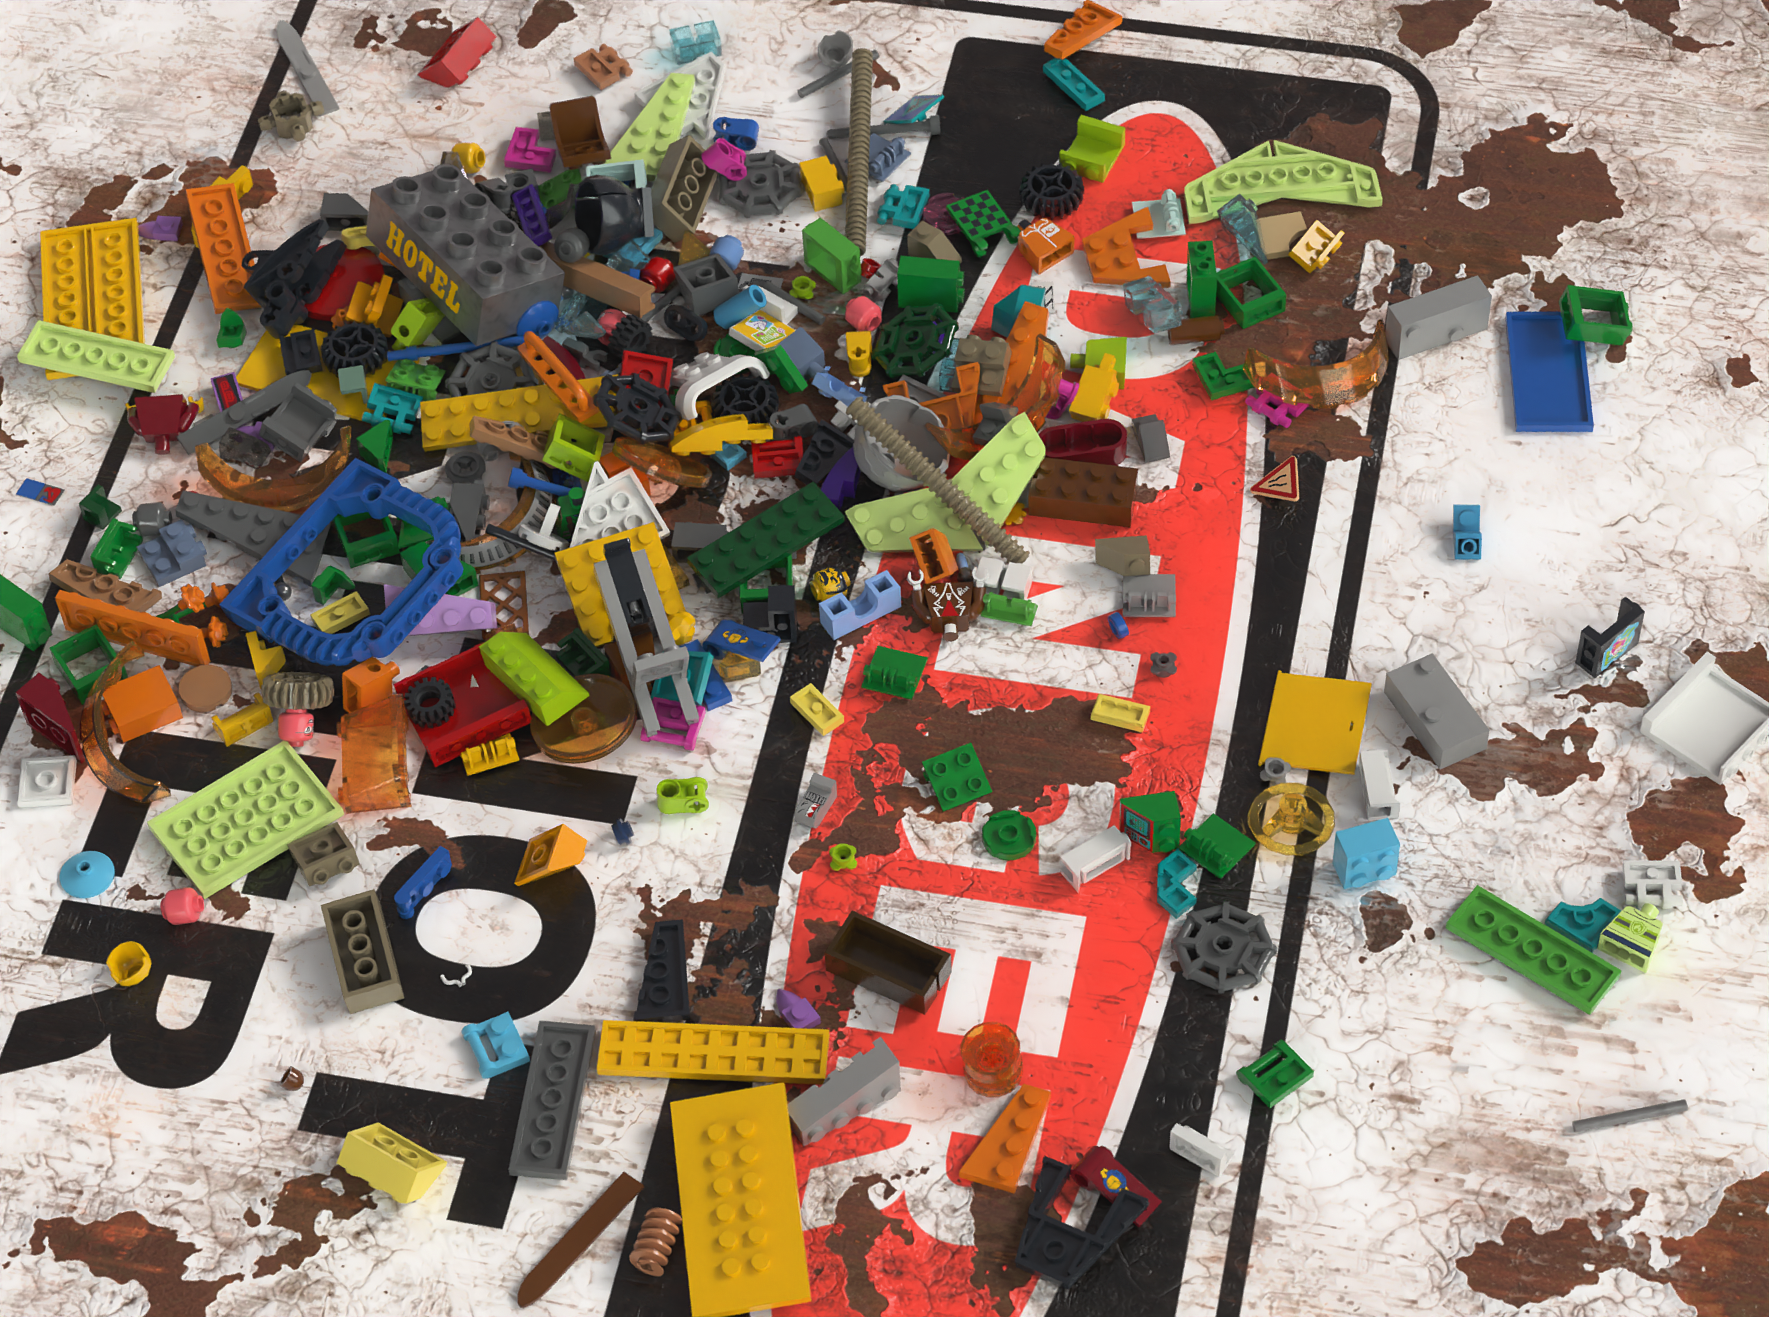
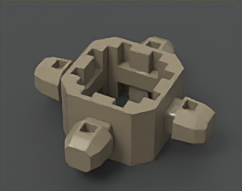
M283 90L278 92L277 98L273 99L269 104L271 115L259 118L258 124L262 131L271 130L275 127L279 137L284 139L293 138V140L299 142L304 140L306 133H309L313 128L311 116L316 117L323 114L324 108L321 101L310 102L307 105L302 94H289V92ZM293 112H297V114L301 115L298 117L297 115L291 116L288 120L282 118L283 115H285L286 117L293 115Z

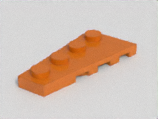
M1085 0L1083 7L1075 10L1071 20L1067 19L1063 23V28L1057 29L1044 43V52L1063 60L1122 24V15L1091 0Z
M1023 1084L960 1169L959 1177L1015 1194L1051 1099V1091Z

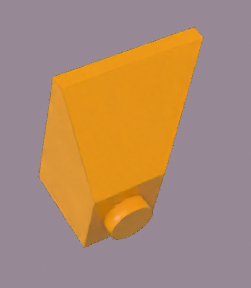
M564 824L530 838L514 884L521 886L580 864L585 856L584 850L587 840Z

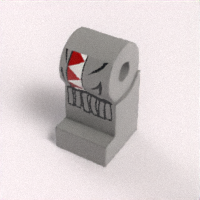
M813 773L809 780L810 785L796 808L794 820L816 829L837 798V784L834 779Z

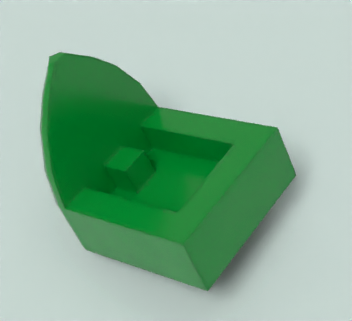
M226 308L221 315L220 330L216 341L219 348H236L243 345L247 331L242 318L233 310Z
M328 566L321 575L314 579L311 585L315 601L322 605L329 600L338 588L345 590L355 588L353 581L343 571L333 566Z

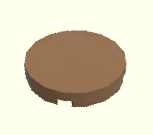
M200 665L183 675L179 682L178 692L181 700L190 710L210 712L216 710V707L220 704L223 706L229 700L232 694V682L228 673L221 667Z

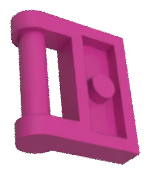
M654 697L652 703L660 727L685 731L687 735L683 736L657 731V735L647 737L644 727H642L640 740L645 742L653 740L684 746L685 750L693 751L706 714L705 707L695 705L699 715V722L688 725L680 702Z

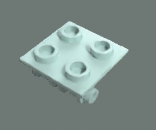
M1166 189L1162 194L1161 200L1132 202L1133 213L1148 207L1153 222V230L1136 233L1137 239L1186 235L1180 198L1176 199V193L1173 190Z

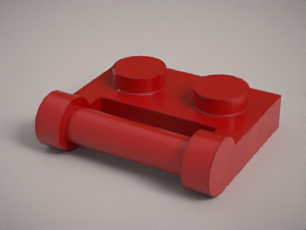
M796 436L791 440L768 441L765 443L751 442L754 479L795 475L796 469L803 457L802 436Z

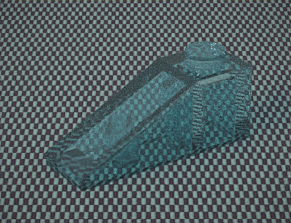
M1239 193L1218 209L1217 213L1223 226L1265 265L1268 261L1260 221L1256 214L1258 208L1251 199L1246 200Z

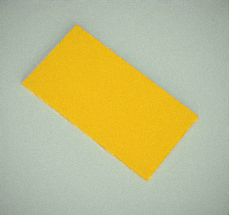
M293 325L285 337L290 336V333L310 330L311 328ZM267 330L236 376L240 387L260 391L286 376L280 340L273 338ZM315 330L322 371L311 373V379L307 387L321 399L331 402L337 409L336 414L362 421L364 412L374 414L375 410L368 409L367 403H363L361 392L341 394L339 377H336L333 372H329L322 360L321 345H323V338L327 337L328 333ZM387 358V362L382 363V369H375L374 375L366 374L368 399L374 383L383 386L387 385L385 380L397 360L388 361Z

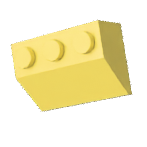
M375 1123L347 1133L337 1164L344 1167L348 1174L368 1181L371 1187L389 1193L395 1201L409 1203L422 1198L444 1170L447 1161L386 1126Z

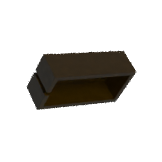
M853 910L825 951L826 971L924 1015L937 997V990L940 991L952 973L950 953Z

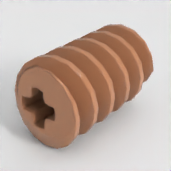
M652 1208L647 1211L645 1220L641 1225L642 1230L638 1233V1240L634 1243V1250L629 1256L631 1263L638 1270L652 1276H661L664 1273L661 1266H665L668 1262L665 1256H669L672 1252L669 1246L675 1244L673 1236L679 1233V1228L676 1225L683 1223L681 1217L674 1211L664 1208Z

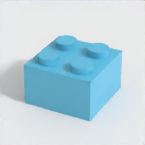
M1389 818L1340 830L1335 833L1332 863L1344 889L1358 888L1366 883L1376 880H1387L1396 875L1400 842Z

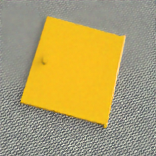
M1279 670L1277 672L1258 765L1262 766L1267 758L1273 757L1288 762L1292 768L1355 775L1372 683L1282 673Z

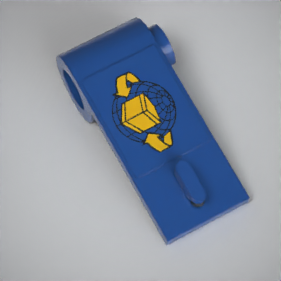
M723 619L703 641L702 646L705 652H710L716 660H723L729 652L763 663L781 640L778 636L738 624L733 620Z

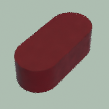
M1098 419L1045 428L1038 434L1045 446V458L1117 466L1124 461L1127 454V430L1122 423L1114 419Z

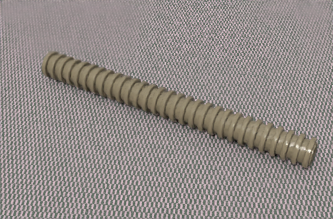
M862 396L857 397L848 406L846 414H851V419L858 421L857 425L863 426L865 432L869 431V436H874L877 443L881 442V447H886L889 454L893 453V458H898L901 465L905 464V469H910L913 476H918L917 480H922L924 482L923 486H928L930 492L934 491L936 493L935 497H940L942 503L946 502L948 504L947 508H952L954 514L958 513L960 515L958 518L960 520L964 519L966 525H971L970 529L972 531L976 530V535H981L984 542L988 541V546H993L996 553L1000 552L1001 558L1005 557L1008 564L1009 562L1023 564L1027 560L1030 552H1025L1023 545L1019 546L1017 540H1012V535H1007L1005 529L999 528L1000 524H995L993 522L994 518H989L987 512L983 513L981 511L982 507H977L975 501L971 502L969 500L971 497L969 495L965 496L963 490L959 491L957 484L953 485L951 479H946L947 475L945 473L941 474L940 468L936 469L933 462H928V457L924 458L921 451H916V446L912 447L909 440H904V435L900 436L897 429L893 430V425H888L886 423L887 420L885 418L882 419L880 413L876 414L875 408H870L868 402L864 403Z

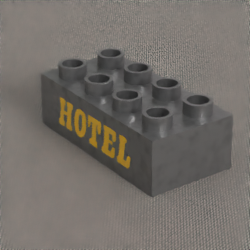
M449 164L438 165L433 171L413 177H397L392 183L371 189L366 237L475 346L515 334L520 317L535 303L551 301L557 306L559 311L565 272L547 256L542 248L529 239L514 221L504 215L490 201L486 194L479 191L456 166Z

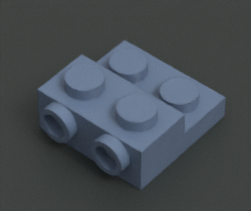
M182 519L158 529L159 537L137 546L141 558L159 587L206 566L204 555H207L202 541L196 542L194 540L197 537L194 528L190 523L185 525Z

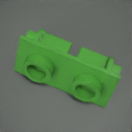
M993 592L985 593L983 596L985 607L981 612V617L1032 627L1038 605L1032 603L1030 599L1023 600L1013 597L1012 599H1007V596L993 594Z

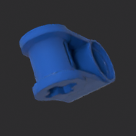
M719 117L713 122V129L716 132L713 138L714 142L724 136L728 143L741 150L750 151L756 147L759 124L755 120Z

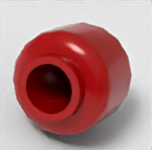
M653 257L640 269V281L655 286V291L652 293H662L675 279L673 265L665 258Z

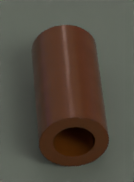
M1218 315L1167 321L1170 346L1220 340V336L1225 333L1224 322L1219 320Z

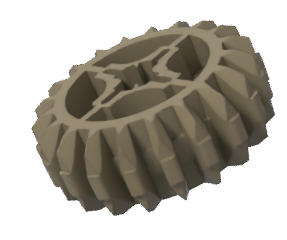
M291 671L274 673L264 678L261 694L263 702L270 707L284 708L285 710H314L315 708L326 707L333 702L334 686L332 679L326 675Z

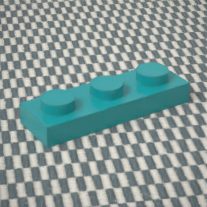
M1055 58L1043 64V72L1085 111L1105 101V94L1066 58L1063 60Z

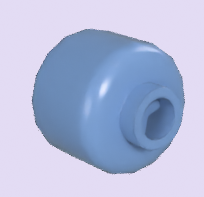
M725 235L715 240L708 256L719 253L729 268L734 271L744 255V249L739 239L731 235Z

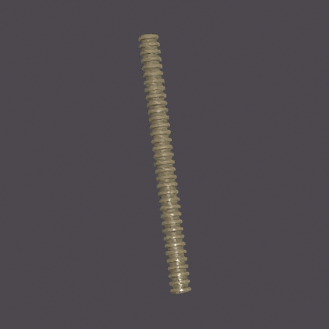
M866 48L856 49L852 53L845 237L860 248V257L866 253L873 54Z

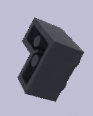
M795 585L768 586V602L743 603V625L778 636L781 640L779 643H797Z

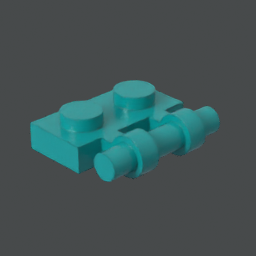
M891 184L883 196V205H880L877 211V223L885 225L888 219L893 218L894 226L914 229L919 224L928 201L929 189L906 185L904 191H899L898 185ZM896 202L899 203L897 207L893 206Z
M374 383L367 402V408L375 410L374 414L364 412L362 421L371 423V426L375 427L384 420H390L394 433L401 434L403 432L411 435L413 425L404 422L405 419L416 421L423 396ZM386 413L397 416V418L393 420L382 416Z

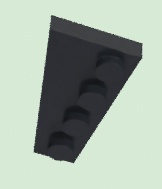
M683 919L655 922L648 951L647 965H645L643 983L639 991L638 1005L633 1021L666 1023L690 1020Z

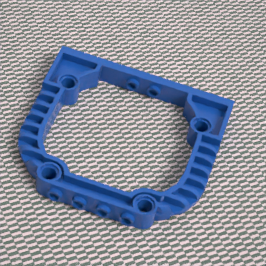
M355 458L227 595L219 606L229 621L249 632L256 631L258 637L269 643L275 641L277 644L284 646L286 649L295 652L312 663H319L324 666L332 664L345 666L354 659L362 662L372 656L384 658L389 656L403 642L407 635L421 622L425 615L462 575L463 565L459 560L461 532L454 516L442 505L423 497L419 493L413 492L407 487L401 486L398 479ZM368 512L375 519H382L391 514L434 537V542L423 554V569L381 615H374L364 619L352 632L329 634L318 631L292 617L282 598L277 595V589L274 586L275 581L315 540L337 514L347 517L353 514Z

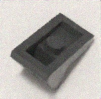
M998 402L980 404L979 407L983 419L973 435L974 443L985 446L1016 416L1019 411L1018 407Z
M1156 414L1132 419L1131 426L1145 463L1170 458L1164 421L1158 420Z

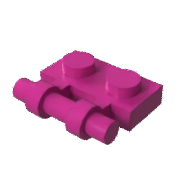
M1271 372L1256 387V394L1259 397L1255 398L1249 395L1245 401L1247 405L1252 407V411L1255 413H1262L1269 417L1270 422L1275 425L1280 424L1288 428L1292 420L1286 417V415L1289 413L1297 418L1312 403V396ZM1269 402H1271L1272 404L1276 405L1278 408L1275 410V409L1271 408L1270 406H1268L1267 404H1268Z

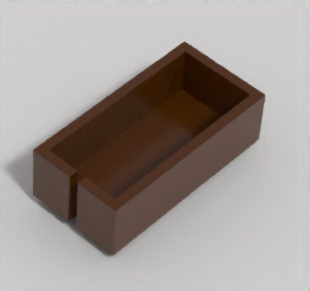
M1044 457L1031 480L1028 495V515L1131 528L1138 489V468Z

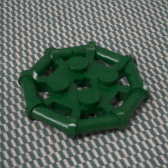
M940 303L927 306L907 305L900 314L879 327L880 334L876 347L872 351V359L880 364L886 371V376L891 379L902 375H918L923 377L925 372L945 357L949 358L952 354L950 349L955 332L959 330L958 322L949 316L944 310V306ZM937 318L940 319L941 323L937 325L933 323ZM941 334H944L942 344L938 342ZM893 353L895 357L890 362L887 356ZM913 362L914 366H902V364Z

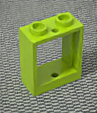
M559 413L548 434L542 461L589 482L594 462H600L605 435ZM566 461H571L572 464L568 465Z

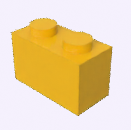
M827 155L799 162L800 179L814 211L817 212L842 205V195L845 194L842 180H837L836 167L834 164H830Z

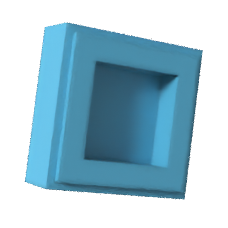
M724 441L722 443V451H716L711 457L728 471L747 458V454L738 444H728Z

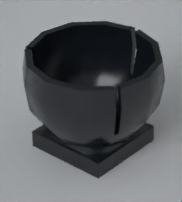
M603 175L589 176L579 183L575 197L582 199H575L576 228L586 233L589 238L590 247L588 253L595 255L611 254L620 251L632 239L654 237L651 187L631 189L620 180Z

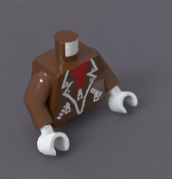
M977 568L973 569L972 576L976 581V586H973V582L923 584V588L920 585L924 578L923 572L918 570L920 580L913 581L909 571L907 581L910 585H913L911 595L914 611L924 623L930 624L931 631L943 633V639L950 642L958 639V632L968 631L970 622L975 621L985 607L983 596L986 593L984 582L989 577L987 569L985 568V576L983 578H977Z

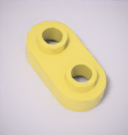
M367 226L347 228L342 231L341 241L346 244L348 249L355 250L364 246L376 247L366 237Z

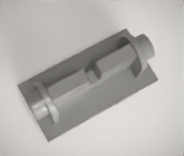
M893 258L885 260L883 265L876 271L883 279L874 274L863 285V294L867 297L871 296L874 299V303L878 299L882 302L891 292L888 287L891 284L894 286L898 284V262Z

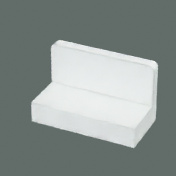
M760 287L767 300L766 306L761 308V310L787 325L798 314L797 306Z

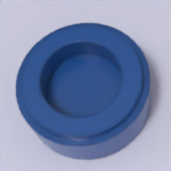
M1118 612L1108 616L1109 626L1118 639L1129 635L1128 627Z

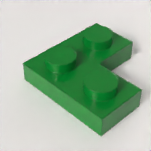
M781 344L758 350L751 355V357H755L765 364L770 375L776 374L778 376L781 386L789 394L800 392L808 386Z
M1216 352L1199 356L1192 360V366L1211 400L1258 386V378L1249 363L1225 369Z

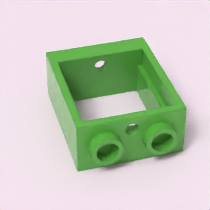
M821 217L802 229L804 263L842 294H845L862 282L859 247Z

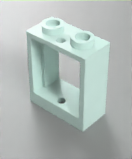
M643 159L586 166L587 176L582 177V179L594 175L610 176L620 181L635 180L636 188L648 187Z

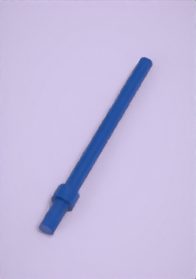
M524 335L491 341L498 342L499 345L505 347H515L525 343ZM472 342L417 348L416 345L406 347L403 350L387 351L388 361L403 359L416 361L420 357L471 352L488 346L491 342L475 346Z

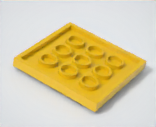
M654 522L555 552V559L580 630L597 648L610 644L612 638V628L593 572L594 563L606 560L603 553L604 544L629 538L632 552L645 549L666 616L686 611Z

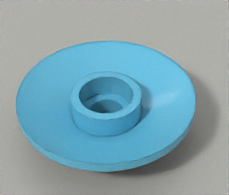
M97 851L81 852L65 862L60 871V883L65 892L73 897L91 898L103 893L111 885L115 876V869L111 859L105 854Z

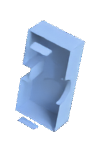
M826 366L823 370H830L831 367ZM816 373L812 384L819 388L818 392L829 398L833 396L846 406H849L857 397L862 396L864 398L863 402L867 399V396L860 393L865 392V387H861L857 391L828 373Z

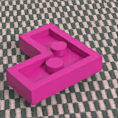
M516 127L504 158V165L509 168L525 170L533 168V171L551 173L557 156L556 149L536 147L540 137L539 129Z

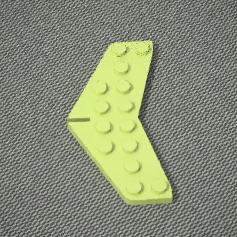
M1268 140L1188 183L1184 188V200L1189 224L1203 223L1279 198L1363 207L1382 206L1383 200L1377 174L1373 168L1276 140L1273 141L1275 156H1272Z
M1023 412L1014 417L951 479L953 485L957 484L959 486V491L963 490L965 496L969 495L971 497L969 499L971 502L975 501L977 507H982L981 511L983 513L987 512L989 518H994L993 522L995 524H1000L999 528L1003 525L1045 457V446L1026 413ZM929 488L855 505L845 511L859 539L869 552H914L909 538L932 528L946 535L952 551H983L981 544L970 529L972 526L966 525L964 519L960 520L958 518L960 515L958 513L954 514L952 508L948 509V504L946 502L942 503L940 497L936 498V493L934 491L930 492ZM986 541V542H984V543H985L986 547L988 548V547H989V546H988V545H989V542Z

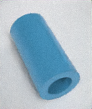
M757 285L749 286L714 309L715 322L720 327L729 329L766 306L767 300L764 292Z

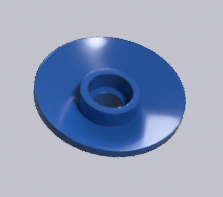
M540 301L529 307L518 321L516 327L517 336H523L525 332L531 331L536 336H539L540 339L546 337L557 323L559 316L557 306L551 301Z

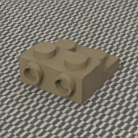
M968 335L966 339L959 338L954 359L956 367L978 362L980 364L977 394L1002 397L1012 354L1008 342L1000 337H992L991 341L982 340L977 335ZM955 369L951 388L953 392L960 393V385Z
M338 822L287 844L309 887L315 884H325L329 878L340 873H350L354 867L360 865L353 845Z

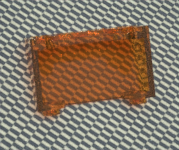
M403 694L385 697L341 716V722H337V735L342 741V787H338V798L340 804L344 803L347 814L412 807L411 793L408 790L409 775L406 748L409 719Z

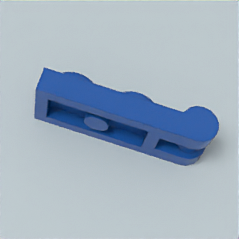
M439 846L395 894L394 900L400 918H411L414 915V907L423 897L428 896L434 885L450 872L452 863L447 849Z

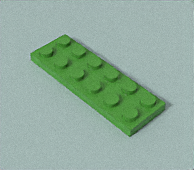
M1479 885L1473 889L1446 923L1447 930L1589 1015L1592 1014L1621 976L1622 970Z

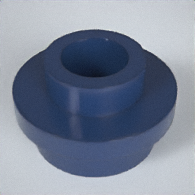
M621 818L617 819V823L611 825L618 843L620 845L632 843L631 837L634 836V832L628 821L623 822Z

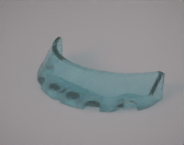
M631 240L620 251L613 253L608 258L609 260L605 266L619 272H627L630 269L640 270L651 258L634 240ZM576 292L563 307L558 319L555 321V329L563 334L590 339L600 338L605 335L606 330L597 321L600 314L609 305Z

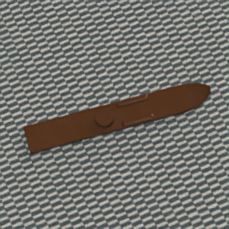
M623 1172L526 1276L518 1291L519 1307L526 1308L541 1299L640 1193L644 1185L626 1172Z

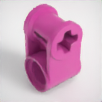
M719 138L701 154L702 160L707 167L716 170L730 180H742L747 175V169L744 166L746 161L745 152L731 145L725 139Z
M1055 374L1045 389L1040 407L1041 415L1054 420L1060 418L1068 405L1073 402L1079 388V383H1070L1061 379L1059 374Z

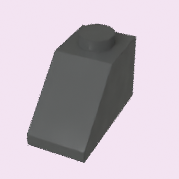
M324 193L320 217L321 220H325L330 226L328 231H343L347 228L367 226L368 210L348 193Z

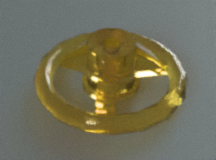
M1280 783L1266 788L1253 800L1248 812L1249 828L1256 840L1268 850L1285 856H1303L1318 850L1330 839L1336 826L1335 812L1327 798L1315 788L1300 783ZM1282 794L1283 797L1280 799L1279 809L1262 829L1259 822V813L1263 804L1270 798ZM1303 796L1311 798L1320 806L1324 813L1325 824L1307 807V802ZM1306 829L1318 835L1313 841L1302 845H1285L1271 839L1280 831L1287 834H1298Z

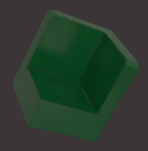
M99 484L79 503L83 519L101 530H104L112 519L122 512L121 506L106 498L104 488Z

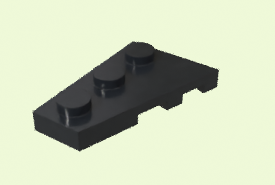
M821 419L818 429L814 433L811 443L796 469L795 478L806 485L814 482L819 487L824 483L837 461L853 447L854 439Z

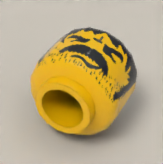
M836 566L816 572L813 575V581H810V588L814 598L822 602L841 592L846 596L847 587L851 585L845 571L841 572Z

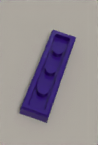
M533 184L514 193L512 199L524 234L538 247L553 239L539 196Z

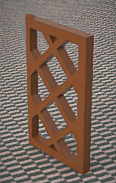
M525 570L479 575L480 600L488 601L491 599L499 606L496 607V615L503 609L513 614L505 623L496 617L497 625L500 627L496 631L490 632L481 630L482 639H490L499 632H517L529 635ZM520 578L521 585L517 589L508 584L511 579ZM487 581L498 583L491 591L485 589V582ZM502 587L512 593L504 601L495 596ZM516 597L522 600V607L519 610L508 605ZM521 619L523 621V628L513 629L510 627L515 620Z

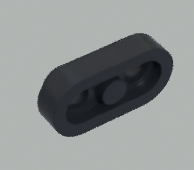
M670 305L665 310L663 317L665 325L683 338L699 342L706 337L708 331L707 323L697 314L682 305Z

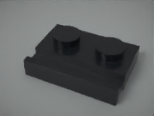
M314 329L290 333L288 337L279 335L286 376L299 371H310L311 373L322 371Z

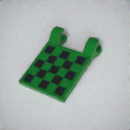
M988 190L946 205V210L971 243L977 257L986 255L984 249L988 248V244L983 238L1003 230L1010 244L1018 242L1020 229L1010 222Z

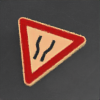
M1289 457L1250 488L1251 493L1294 502L1298 501L1299 485L1296 457Z

